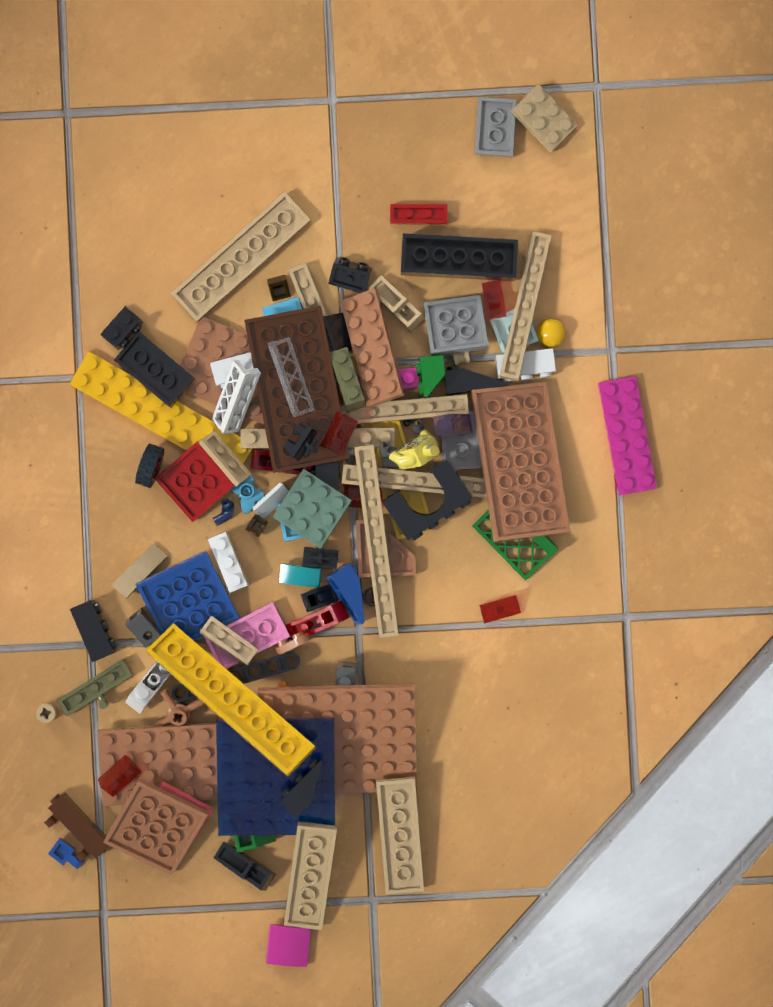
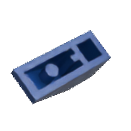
M350 563L341 565L325 577L340 601L342 600L345 609L354 623L359 625L365 623L360 579L357 576V569Z

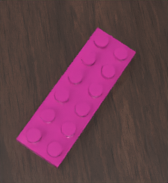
M636 376L599 382L598 388L618 496L657 489Z

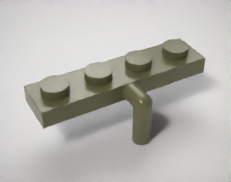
M121 659L57 701L66 716L71 715L96 698L100 702L99 708L105 709L109 706V701L104 693L131 677L133 673L124 659Z

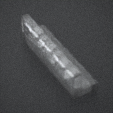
M290 337L267 343L292 417L295 418L315 411ZM285 342L288 343L290 350L287 356L279 353L277 345ZM287 360L296 366L293 375L285 372L284 365ZM296 372H298L299 378L295 377ZM293 378L302 384L300 393L291 389L290 384ZM303 390L305 392L306 397L301 395ZM299 397L307 400L310 408L299 412L297 406Z

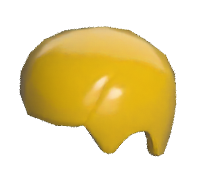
M554 318L543 320L536 331L540 344L548 348L559 346L564 340L566 333L564 325Z

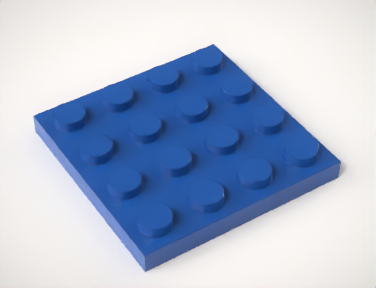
M206 550L136 583V587L161 635L174 623L194 641L204 636L200 633V630L211 616L224 625L240 619Z

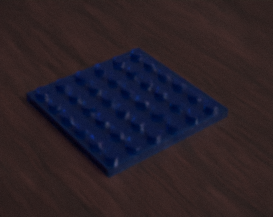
M283 718L315 745V749L289 776L285 775L223 719L216 720L218 836L296 835L298 821L336 826L334 718ZM322 756L323 763L311 804L296 818L280 803V793L286 786L291 787L295 783L294 779L300 772L305 773L309 769L307 766L314 758L318 759Z

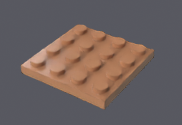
M138 778L105 836L103 843L173 875L208 816V811Z

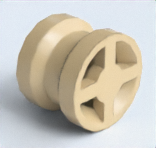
M469 352L452 354L454 366H459L463 363L466 365L470 364Z
M52 703L42 704L36 711V717L42 723L53 721L58 714L56 706Z

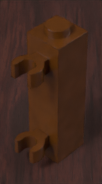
M66 793L61 796L57 794L50 801L52 805L48 809L53 815L44 823L50 828L58 820L61 821L85 847L76 856L81 862L90 853L97 858L109 847V845L103 843L106 835Z

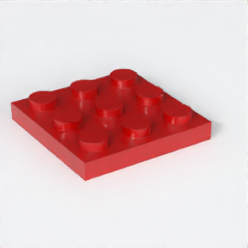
M199 441L194 443L155 478L157 483L192 522L235 486L201 447Z

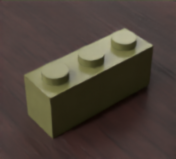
M345 347L330 352L333 372L346 411L350 412L365 407V399L348 348Z

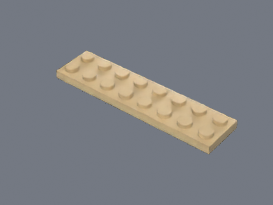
M284 192L171 294L198 322L311 220L290 196Z

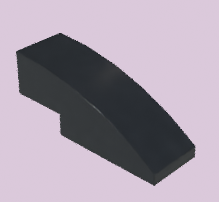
M224 841L213 857L259 890L266 891L276 875L242 851L237 852L235 847Z

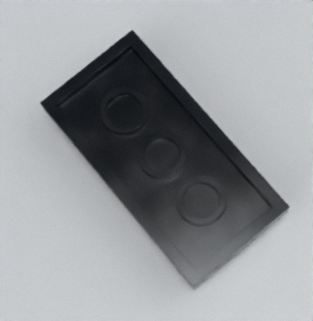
M139 331L135 333L114 359L116 363L170 408L175 405L196 379Z

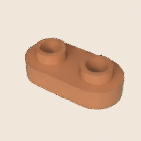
M301 631L292 636L293 640L288 641V639L277 643L278 647L275 649L278 655L311 640L308 633L303 634Z

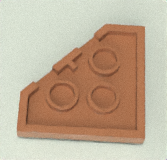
M356 520L359 578L371 577L364 520ZM385 529L391 576L416 575L415 555Z

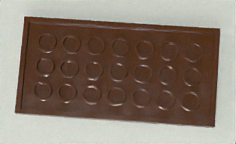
M321 306L244 320L253 368H258L261 372L257 382V389L273 473L350 459ZM297 424L306 427L309 425L317 431L314 439L318 442L314 448L318 452L316 454L311 451L308 457L302 455L301 459L297 461L289 455L284 445L289 439L296 443L300 436L294 433Z

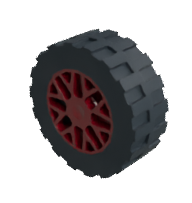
M150 443L147 445L136 473V484L148 488L153 486L161 467L164 448Z

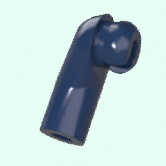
M225 499L222 501L221 514L213 518L216 526L233 517L234 503L231 500Z

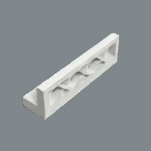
M233 360L212 417L213 422H215L222 434L239 432L261 374L258 368L245 369L239 360Z

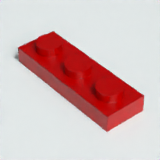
M390 204V224L447 225L448 204Z

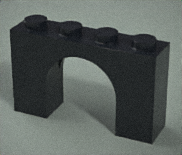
M445 458L431 468V472L443 488L445 496L443 504L438 510L428 514L415 511L408 504L399 489L383 499L382 503L407 540L411 538L413 540L418 539L423 535V530L429 528V530L433 529L439 524L438 521L443 517L448 519L455 514V509L458 507L464 508L471 503L470 499L473 498V495L448 458Z

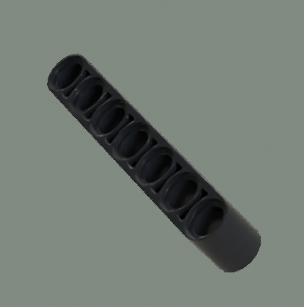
M288 652L250 663L247 666L243 665L232 668L228 671L231 674L235 671L241 674L240 681L245 684L294 670L300 665L301 659L296 652ZM290 655L295 656L297 659V663L294 666L287 664L286 659ZM276 661L278 663V670L271 671L268 668V663ZM252 666H256L260 670V674L256 677L250 674ZM182 683L174 686L171 691L172 698L177 702L197 698ZM179 687L183 688L186 692L183 698L176 695V689Z

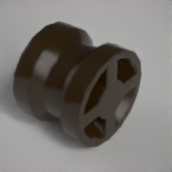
M255 514L245 530L248 532L252 531L259 538L269 522L260 519L259 515Z

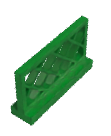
M489 509L472 525L525 581L559 549L548 536L532 537V545H520V539H518V545H507V541H504V545H496L493 542L492 528L491 531H483L478 526L483 520H490V518H486L489 515ZM507 548H518V559H510L507 556ZM520 548H532L531 559H520ZM534 548H542L547 555L543 559H534ZM520 561L531 562V570L527 574L520 569Z

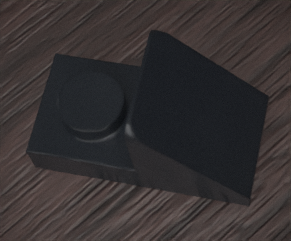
M330 584L301 594L307 612L339 601L337 594Z

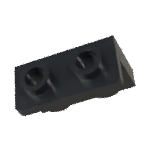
M346 257L336 258L328 284L363 293L367 289L372 267L363 262H351Z
M124 306L100 335L117 350L123 349L130 341L129 337L141 330L143 321Z

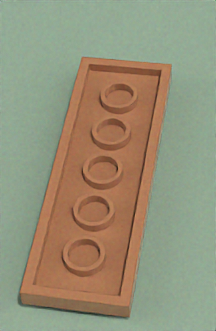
M373 288L340 301L367 407L371 408L404 396L378 290Z

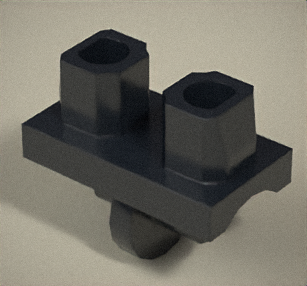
M297 424L294 433L300 436L296 443L290 439L287 440L284 448L291 457L299 461L302 455L308 457L311 451L317 454L318 450L314 446L318 441L314 439L317 434L316 430L309 425L306 427Z
M304 547L302 566L337 569L339 550Z

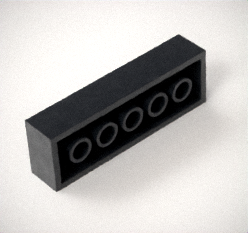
M403 233L401 275L515 281L518 240Z

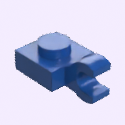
M62 838L58 839L48 853L60 864L65 865L66 862H69L76 869L80 868L84 860L81 862L73 854L76 848Z

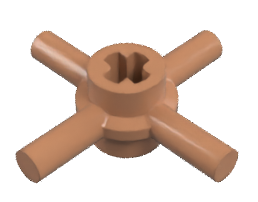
M164 689L160 694L169 705L167 716L155 722L153 726H163L170 723L175 726L190 724L191 711L205 703L200 699L188 705L183 702L176 703L168 690Z

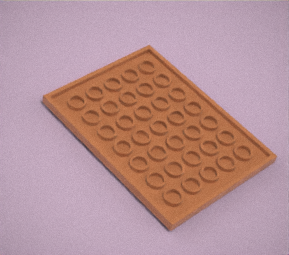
M415 683L258 688V697L315 745V749L289 776L285 775L261 754L263 795H280L286 786L291 787L295 783L294 779L300 772L305 773L309 769L307 766L314 758L318 759L320 756L323 757V763L314 794L377 792L376 780L415 777L417 791Z

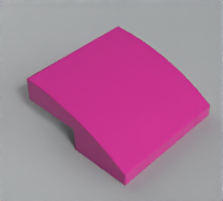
M270 924L266 963L307 967L311 929L284 926V924Z

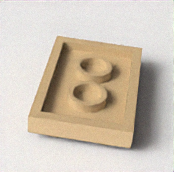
M539 84L510 111L549 152H552L577 126Z

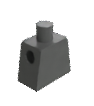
M142 607L126 620L127 628L145 648L152 645L161 636L158 627ZM150 631L152 634L145 635L144 632Z
M339 661L335 685H355L358 663Z

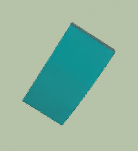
M282 563L279 583L320 587L322 568Z

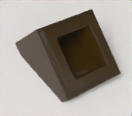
M285 275L267 279L272 301L291 297Z

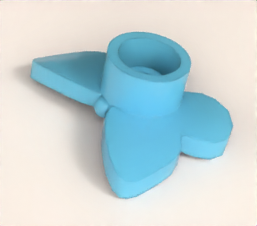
M252 475L237 487L234 486L230 489V491L239 494V497H241V508L244 514L249 513L253 509L255 501L259 502L264 497L263 492L253 486L254 479Z

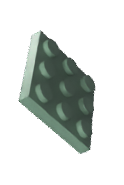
M303 469L273 518L322 549L351 504L352 499L308 470Z

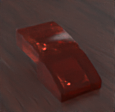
M501 280L482 283L487 319L507 317Z

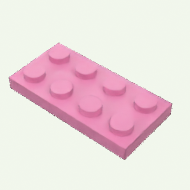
M273 602L227 625L229 629L258 649L257 653L290 637ZM204 637L215 660L223 667L228 669L240 662L211 640Z

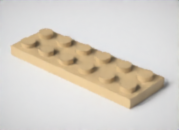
M415 777L376 780L386 895L424 891Z
M298 821L284 926L322 930L337 826Z

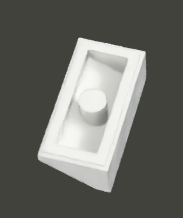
M279 483L253 507V510L261 518H266L277 507L278 503L283 502L289 490L282 483Z

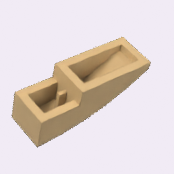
M382 275L368 288V290L373 288L378 290L380 302L410 332L424 320L423 315Z
M153 543L112 586L125 598H129L137 589L136 583L151 575L168 555Z

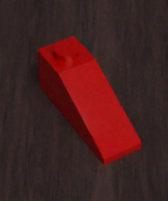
M341 600L287 624L286 627L291 638L301 631L303 634L308 633L310 636L348 619L349 616Z

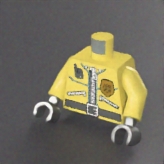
M417 419L418 425L411 423L413 433L420 435L415 436L393 452L390 451V443L383 442V447L379 445L380 456H389L390 460L398 464L400 470L423 466L440 453L438 441L427 429L424 430L421 419Z

